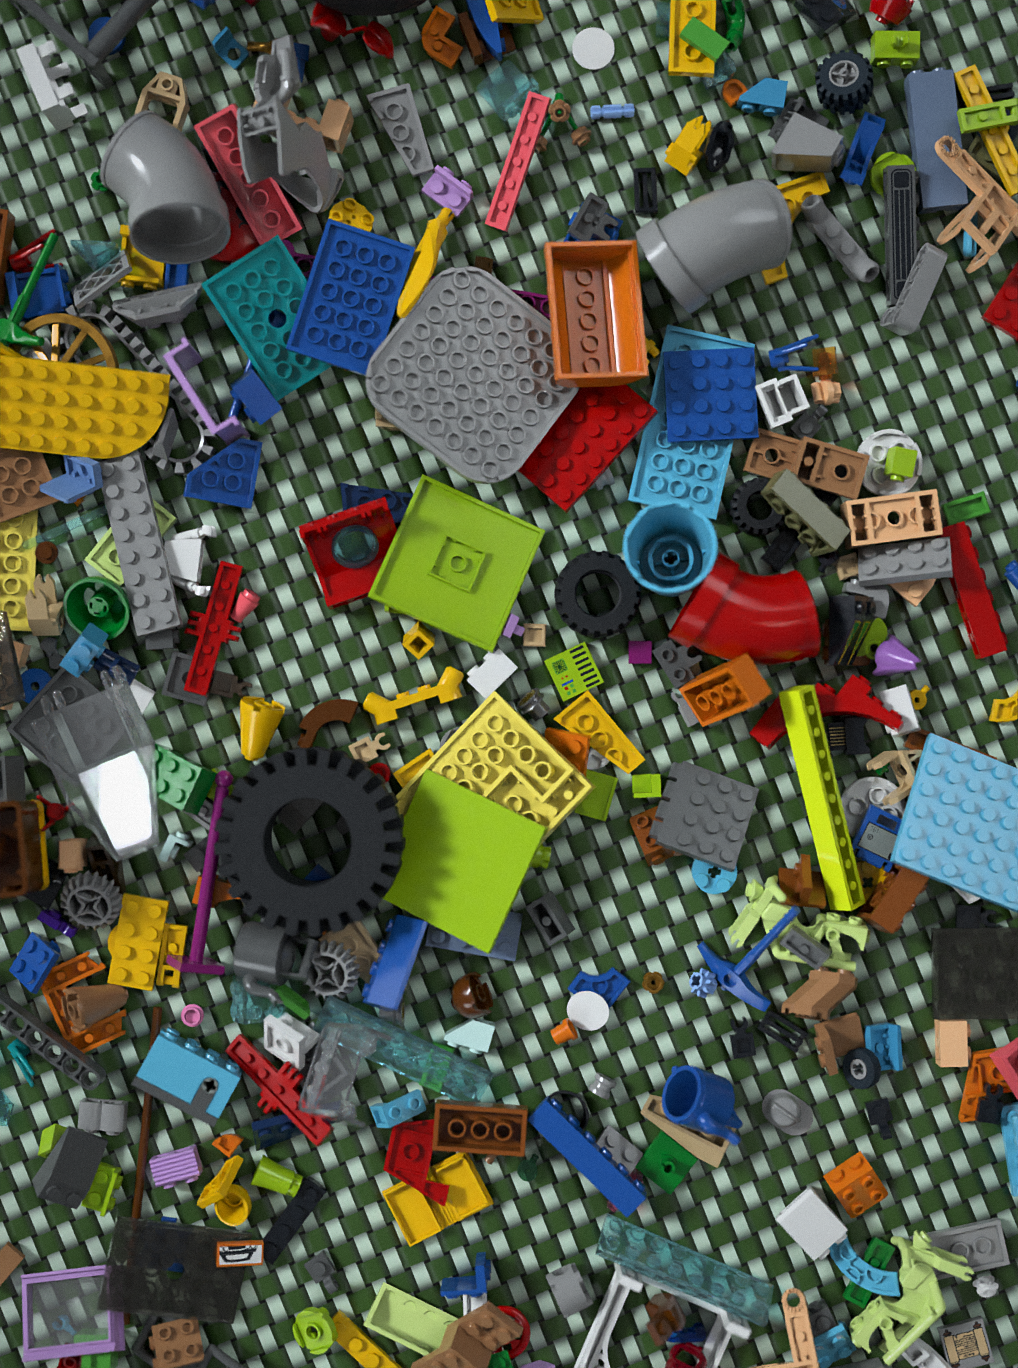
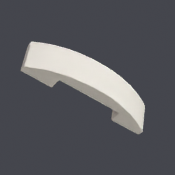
M920 1338L901 1354L912 1367L917 1365L919 1368H952L941 1355Z

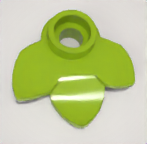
M876 618L871 624L857 656L866 655L868 658L875 660L876 652L871 650V645L877 644L879 646L888 635L886 624L881 618Z

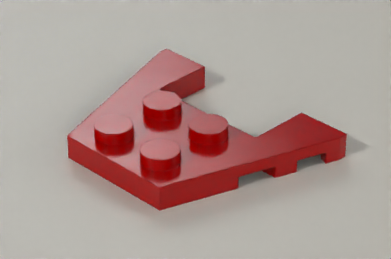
M434 1119L403 1122L393 1126L383 1170L440 1205L445 1206L450 1185L427 1180L433 1151Z

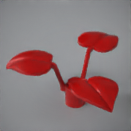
M319 3L315 5L311 17V25L321 28L320 31L324 39L333 42L340 35L345 37L348 34L364 31L363 40L370 49L385 58L393 59L392 37L382 24L372 21L368 24V27L360 26L346 30L347 24L342 16L343 13Z

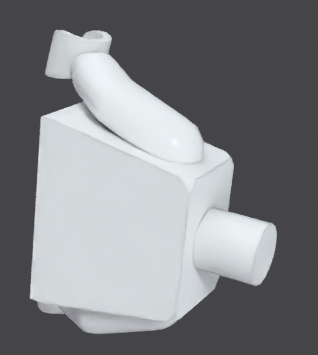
M209 525L174 534L171 540L165 541L164 545L173 584L202 597L208 596L211 587L199 586L198 584L201 583L205 549L203 538L205 536L216 538V528Z

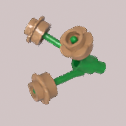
M556 93L555 100L548 109L550 115L541 130L534 151L538 154L540 151L547 150L546 145L548 141L544 138V135L552 120L554 122H565L568 120L574 129V132L570 135L573 145L582 147L591 140V130H588L586 126L578 128L570 115L571 107L564 100V95Z

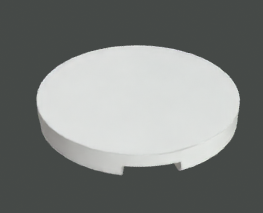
M884 429L869 435L859 446L857 452L870 456L862 484L875 495L887 496L906 493L914 486L921 475L923 460L919 446L900 430ZM895 446L918 451L913 477L904 480L903 483L891 481L889 476L883 475L888 449Z
M864 777L854 781L844 790L841 795V801L849 835L852 838L870 803L903 818L906 808L905 798L893 805H884L882 802L886 795L898 788L895 784L879 777ZM881 814L876 821L892 830L895 829L898 823Z

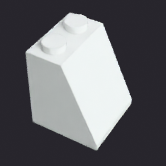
M811 1186L805 1189L776 1216L779 1224L813 1261L817 1258L820 1260L825 1258L831 1252L828 1248L833 1243L839 1245L847 1237L846 1232L848 1228Z

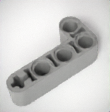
M925 243L921 247L896 306L890 307L885 311L881 318L880 326L899 336L911 334L916 330L946 263L947 252L930 243Z

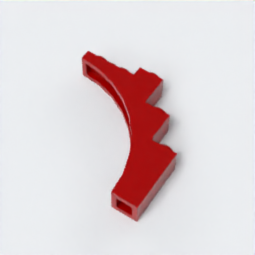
M853 674L837 695L834 694L836 691L826 683L823 686L820 683L814 686L822 718L838 715L864 717L882 723L897 733L904 726L903 721H901L903 717L892 709L889 712L882 707L884 703L875 696L869 697L872 693L871 682L861 675L856 677ZM779 696L749 733L752 738L768 750L788 733Z

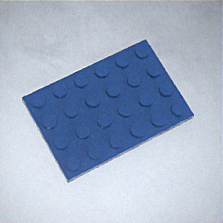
M328 218L286 350L366 376L367 367L372 355L388 335L416 247Z

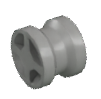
M609 467L594 483L598 491L607 484H615Z
M597 1072L595 1075L596 1080L593 1084H590L588 1089L597 1096L608 1100L610 1090L615 1088L617 1083L608 1076Z

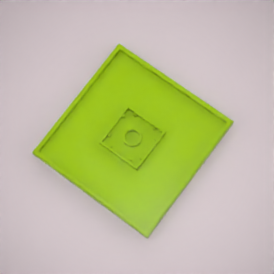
M422 474L367 597L487 652L493 653L545 530Z
M426 769L404 817L403 837H406V844L402 853V865L392 887L383 899L490 954L547 831V827L430 769Z

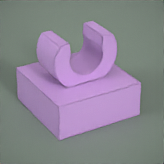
M510 613L501 635L508 638L511 637L512 633L522 636L525 628L517 625L520 618Z

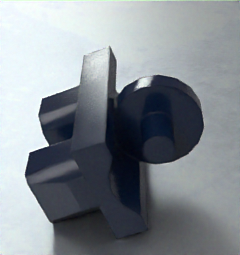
M105 648L93 668L128 686H131L141 667Z

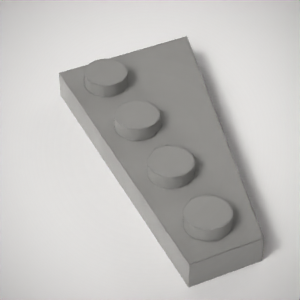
M407 83L366 95L367 100L412 177L434 172V166L410 84Z

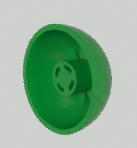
M90 576L78 580L69 587L63 599V611L70 626L80 635L91 622L107 633L109 636L106 640H110L120 635L126 628L130 618V603L125 591L119 584L106 577Z

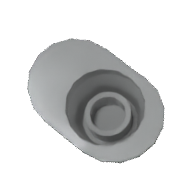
M784 1089L770 1091L762 1102V1111L765 1118L787 1134L801 1135L812 1125L813 1113L811 1108L789 1091Z

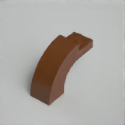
M334 699L317 705L301 721L299 727L307 730L306 734H301L297 745L300 748H311L320 729L330 721L341 720L349 724L352 723L360 703L347 699Z
M671 1293L655 1294L645 1306L651 1317L645 1326L656 1346L664 1345L673 1332L682 1330L686 1323V1317L676 1297Z

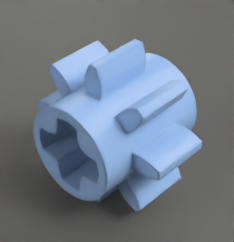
M703 968L700 969V973L693 972L689 981L692 988L691 993L697 994V996L706 998L707 994L713 995L718 984L715 979L716 975Z

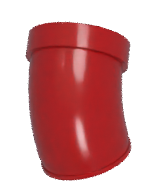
M721 552L716 555L714 565L709 574L693 590L668 637L686 648L692 645L724 660L730 661L747 653L755 665H778L801 661L804 658L816 657L820 649V633L815 606L809 588L800 572L792 570L784 574L764 576L751 574L739 569L740 564Z

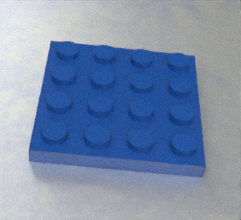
M754 347L663 352L667 443L759 438Z

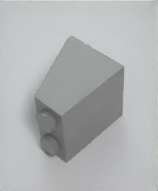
M794 112L772 150V169L831 173L834 166L838 167L844 156L842 154L845 147L842 145L843 136Z

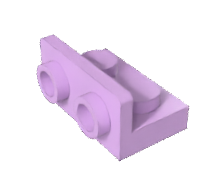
M437 165L434 168V174L421 191L442 208H450L452 210L451 213H454V217L458 219L474 198L472 187L466 181H459L453 177L454 173L447 167L441 168Z

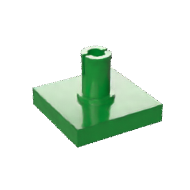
M661 1130L644 1151L635 1168L671 1195L697 1162L698 1158Z

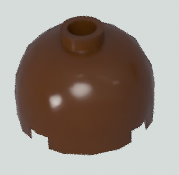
M475 971L460 977L452 988V1007L461 1015L470 1019L490 1014L492 1011H489V1008L493 1007L489 986L486 982L482 985L479 980L482 976Z

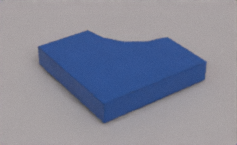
M611 967L607 972L599 975L580 971L567 989L573 994L581 991L597 993L606 1001L610 1009L631 981L614 967Z

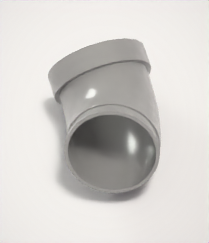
M145 110L132 116L120 127L110 141L102 159L100 178L106 188L113 191L129 206V237L133 247L143 256L167 264L196 263L216 255L227 245L230 238L229 213L206 160L181 131L154 111Z
M755 179L729 185L702 195L677 208L660 220L655 217L637 230L636 236L645 255L668 290L685 310L693 313L711 300L712 293L725 285L750 274L780 266L785 261L791 247L792 223L787 203L779 189L766 179Z

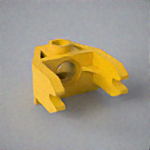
M703 115L687 122L676 141L671 142L665 151L667 157L664 161L685 176L691 174L704 155L699 149L711 129L712 121L709 120L706 124H702Z

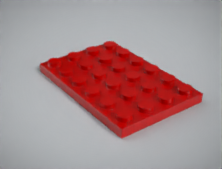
M626 384L619 386L580 387L574 398L518 469V472L567 513L656 416L658 411Z

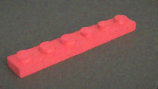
M531 91L528 92L485 221L486 225L508 231L552 101L551 98Z

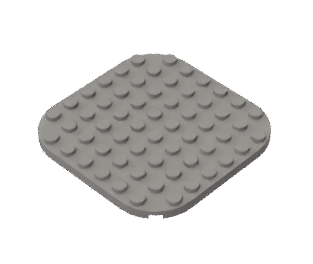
M472 266L446 269L431 280L405 318L400 319L372 355L365 379L369 399L383 417L462 478L480 484L497 483L517 472L580 388L563 387L555 383L551 321L493 275Z

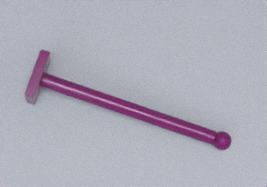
M227 770L219 771L215 776L217 787L214 796L190 956L167 954V964L180 972L222 975L225 970V966L210 957H204L219 861V855L214 854V844L219 841V831H215L216 820L223 815L224 808L221 805L225 797L229 796L230 789L228 787L233 783V775Z

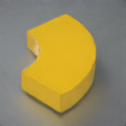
M1018 690L1006 699H994L989 721L1010 722L1018 719Z

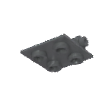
M791 97L768 136L778 141L794 112L824 127L828 124L829 119L807 107L804 98L798 97V99H794Z

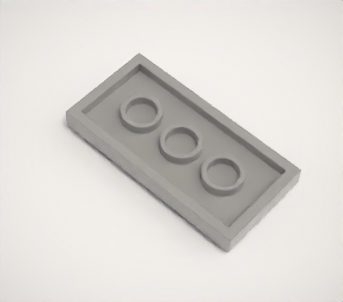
M950 537L858 548L860 587L953 577Z
M998 1217L927 1233L932 1239L930 1243L932 1246L957 1255H963L968 1263L960 1261L959 1264L971 1267L973 1272L1010 1264L1001 1222ZM933 1267L937 1280L954 1277V1275Z

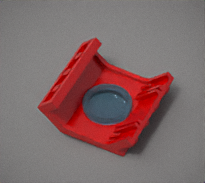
M386 497L299 526L300 538L306 545L318 575L326 605L330 610L367 598L397 532Z

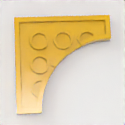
M815 172L776 186L787 203L791 223L802 211L801 204L807 197L811 195H820L822 197L830 192L823 172ZM785 261L774 269L761 271L765 286L787 279Z

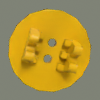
M346 198L344 201L338 202L329 212V219L368 232L372 230L374 216L353 198Z

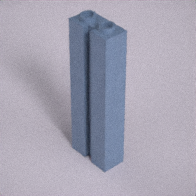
M941 67L932 70V72H923V70L912 71L904 80L912 161L919 174L918 185H915L916 194L919 195L918 214L934 213L940 210H963L968 204L966 184L947 166L935 151V143L945 135L953 137L952 140L955 139V143L962 149L953 69L946 70V68ZM944 144V150L947 149L946 151H949V148Z

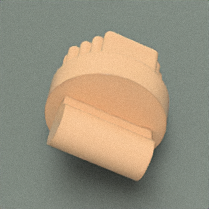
M821 380L820 383L814 382L810 385L815 404L828 406L840 402L842 394L840 383L832 382L831 380Z

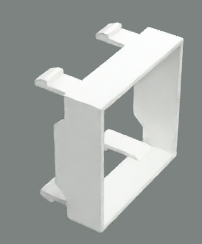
M53 40L47 41L40 46L30 43L16 49L41 111L57 132L73 126L74 119L89 114L84 103L69 108L64 102V98L75 94L71 83L58 87L55 79L64 75L67 76L72 72L67 62L50 68L48 63L51 61L49 55L57 52Z

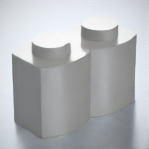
M83 1098L79 1103L78 1129H83L91 1134L101 1130L106 1131L107 1135H120V1132H123L127 1127L128 1101Z

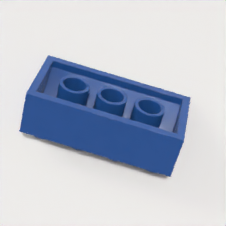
M395 915L392 919H388L385 926V931L387 932L385 940L380 941L377 953H380L378 960L372 963L369 972L372 975L370 982L365 984L362 991L363 1003L387 1012L398 1009L428 922L402 915Z

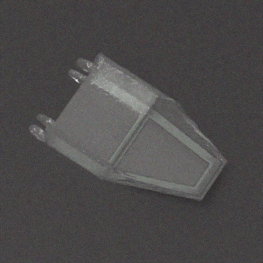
M115 665L112 667V672L117 685L113 686L109 673L103 670L100 672V677L106 690L68 706L65 705L63 695L59 690H56L52 694L58 708L56 711H54L50 698L44 695L40 699L44 716L33 720L31 725L68 807L73 812H76L84 821L83 824L97 835V840L116 861H120L159 845L155 742L127 682L125 673L120 666Z

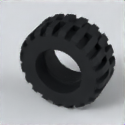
M589 551L570 560L559 574L554 591L555 606L562 621L571 630L585 637H608L620 632L631 623L641 603V584L631 574L621 556L610 554L608 551ZM600 573L607 575L618 587L619 599L617 605L611 612L602 616L586 613L577 602V587L581 580L590 574Z

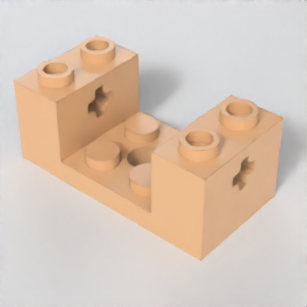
M291 98L283 104L296 124L307 122L316 132H322L326 149L339 154L343 153L354 122L351 107L348 106L347 102L341 99H336L335 101L328 99L320 124H317L318 122L313 118L305 117L303 119L296 116V113L288 110Z
M937 489L850 500L840 505L841 519L851 530L844 539L846 550L885 542L935 538L943 534ZM890 512H896L899 515V522L897 524H891L888 521V514Z

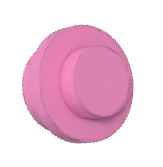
M189 1004L183 1008L181 1019L189 1027L198 1026L204 1019V1011L197 1004Z

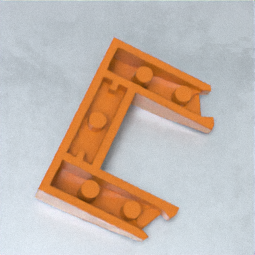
M89 951L52 967L41 986V990L63 1038L83 1053L126 1034V1030H122V1017L127 1016L126 1009L107 1016L78 1033H75L70 1028L74 1026L72 1021H66L61 1003V996H65V993L62 991L67 989L68 985L106 968L103 962L98 965L89 958Z

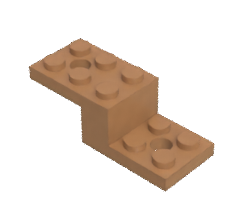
M758 428L759 438L752 439L743 472L771 480L776 472L788 469L797 475L798 480L804 486L857 500L870 458L869 455L806 436L798 440ZM767 450H774L777 453L776 461L770 462L766 459L765 453ZM841 465L846 468L847 474L844 478L836 476V466Z
M487 1302L447 1325L440 1348L413 1362L411 1368H487L492 1352L520 1337L523 1327L491 1302Z

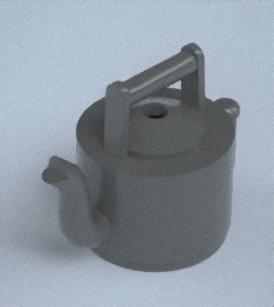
M261 918L260 922L248 921L241 928L236 941L233 962L234 971L237 977L243 979L244 989L250 995L266 997L276 1007L278 1003H283L278 992L257 982L282 986L288 979L308 981L309 976L307 975L319 942L284 934L285 928L279 926L273 929L267 928L262 925L263 918ZM296 943L307 945L299 973H291L296 958Z

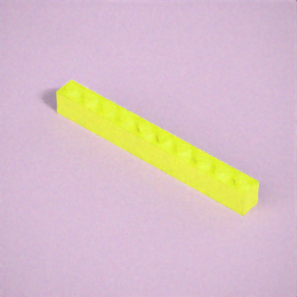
M814 685L792 686L778 693L830 910L852 911L866 902Z

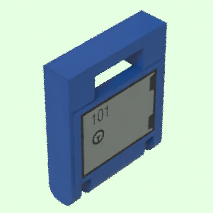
M870 803L851 841L853 852L855 848H858L855 857L879 869L885 861L886 864L883 870L889 872L893 865L890 859L902 818ZM880 814L898 822L894 830L876 822Z

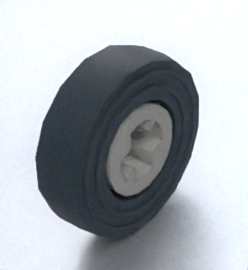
M860 1047L850 1050L845 1055L843 1073L850 1085L864 1090L875 1086L879 1082L881 1065L874 1052Z

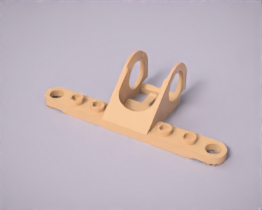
M945 135L935 143L937 155L976 196L945 227L936 241L943 245L955 237L963 228L981 246L978 250L979 252L965 269L967 273H972L986 264L988 259L999 250L1011 231L1018 237V204L965 149L962 150L955 143V139L952 140L953 137ZM944 144L949 148V151H946L947 149L944 150ZM976 212L984 219L979 229L970 221ZM992 227L995 233L988 240L984 235Z
M798 1288L787 1289L782 1295V1304L793 1361L750 1368H820L805 1295ZM795 1293L799 1296L800 1303L797 1307L789 1305L787 1300L789 1294Z

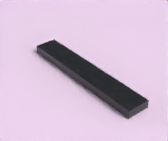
M839 465L835 468V474L839 478H844L847 470L844 466ZM815 489L813 491L814 495L820 501L826 503L829 508L838 498V495ZM786 525L760 559L779 572L800 546L801 542L797 538L799 533L796 529L789 528Z

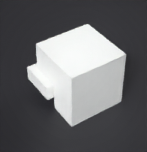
M797 374L777 381V378L755 386L756 394L771 429L791 422L793 417L803 414L810 407Z

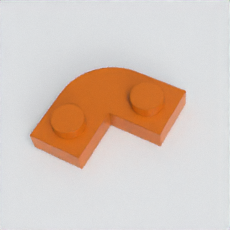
M435 6L423 27L422 44L430 57L453 69L464 51L462 46L446 38L456 18L440 7Z

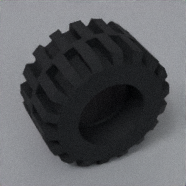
M757 477L744 482L734 492L729 506H731V510L729 512L730 516L732 515L733 517L732 522L738 525L740 531H745V534L749 536L751 534L755 535V537L768 535L779 528L786 518L783 514H778L772 506L770 516L764 520L754 519L747 511V500L752 495H762V490L769 482L768 478L763 477L759 479Z

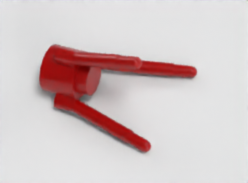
M50 230L24 248L9 255V261L14 271L32 272L34 267L29 266L33 263L30 255L42 249L44 245L41 242L47 239L50 233L54 234L56 230ZM47 264L44 269L53 268L54 264Z
M37 795L36 798L47 806L46 815L50 819L41 828V831L44 832L55 825L56 821L63 820L66 813L70 812L72 804L64 807L62 804L51 803L44 797Z

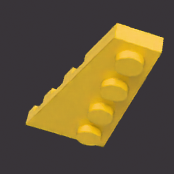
M588 690L553 718L570 732L590 735V747L627 774L645 761V758Z

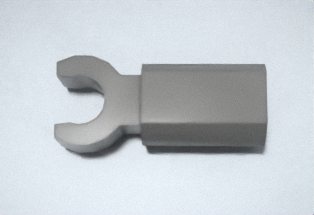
M672 692L671 698L679 703L678 709L687 727L698 723V719L684 697L677 698L675 693Z

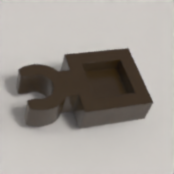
M216 670L210 693L232 698L235 692L243 698L249 695L243 694L242 688L244 686L252 688V684L247 681L237 683L238 676Z

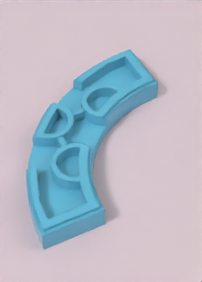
M848 1237L839 1245L833 1243L828 1248L831 1251L829 1254L835 1264L855 1284L873 1293L900 1296L897 1271L881 1270L865 1262L854 1251Z

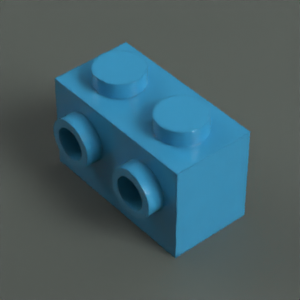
M90 622L69 649L59 666L77 678L83 671L88 673L95 663L92 660L93 657L99 658L106 647L103 644L109 635Z

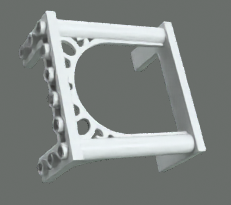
M617 1255L614 1262L616 1270L574 1368H594L595 1364L597 1365L595 1368H611L607 1352L610 1335L630 1289L640 1293L643 1282L717 1313L703 1347L702 1353L707 1359L706 1368H718L732 1333L748 1339L751 1330L742 1308ZM599 1359L604 1362L603 1366H598Z

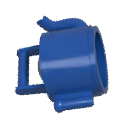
M673 1066L671 1069L672 1074L667 1079L662 1093V1108L666 1117L684 1127L705 1134L723 1137L733 1146H736L741 1141V1138L735 1132L725 1127L729 1126L739 1129L743 1126L742 1121L734 1110L735 1095L730 1081L725 1077L695 1066Z

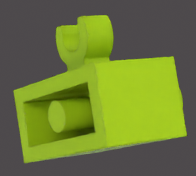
M875 31L871 37V65H877L878 68L899 66L902 69H908L915 66L920 59V31Z

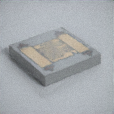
M981 1316L937 1327L946 1362L952 1368H975L994 1362Z

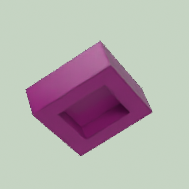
M628 641V664H651L652 641Z

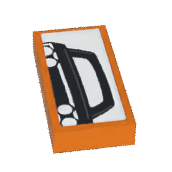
M263 1240L217 1242L216 1266L263 1265Z

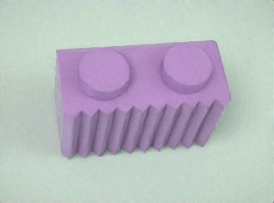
M196 1145L155 1155L149 1160L155 1186H163V1189L174 1187L177 1185L176 1182L185 1180V1183L193 1182L199 1179L198 1176L203 1172Z

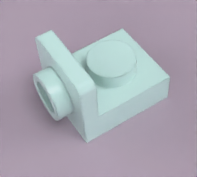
M180 831L170 833L158 859L164 862L170 861L171 858L175 859L180 849L177 846L178 843L186 847L192 845L193 841L189 840L190 836Z

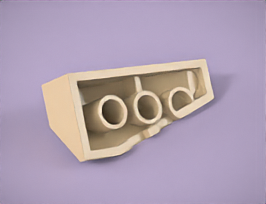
M650 1094L641 1110V1114L694 1156L718 1168L730 1142L723 1137L705 1134L672 1122L663 1111L662 1097ZM725 1126V1127L729 1128L730 1130H732L733 1132L736 1131L735 1128H732V1127H729V1126Z

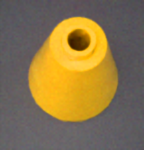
M245 696L241 699V753L245 755V759L258 761V758L264 757L285 713V706L274 700L269 703L264 701L265 698Z

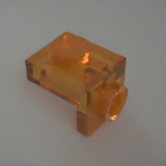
M836 346L812 349L814 367L819 368V371L812 372L813 377L819 376L820 381L833 379L832 374H839Z

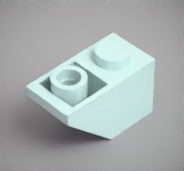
M481 1018L468 1019L446 1031L444 1040L448 1041V1045L460 1048L461 1045L469 1047V1051L476 1054L488 1053L495 1023Z

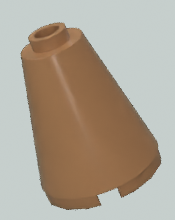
M115 984L69 987L62 991L65 993V996H61V1003L66 1021L71 1020L74 1026L70 1028L75 1033H78L124 1006L129 998V994L125 986Z

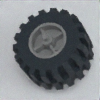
M840 50L839 54L831 53L830 58L825 57L822 60L823 64H819L817 67L818 72H816L815 79L818 100L820 104H823L824 109L828 110L830 108V112L833 114L840 112V115H845V112L852 114L855 109L861 110L863 104L867 105L869 103L870 97L873 95L874 82L873 68L869 64L867 57L863 58V54L860 52L855 54L854 50H849V52Z

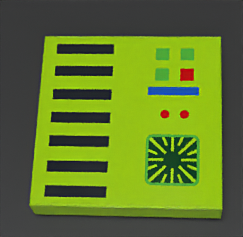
M585 642L544 661L563 702L604 682Z

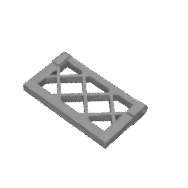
M123 249L117 256L77 286L75 285L71 288L75 306L79 310L133 270L128 251Z

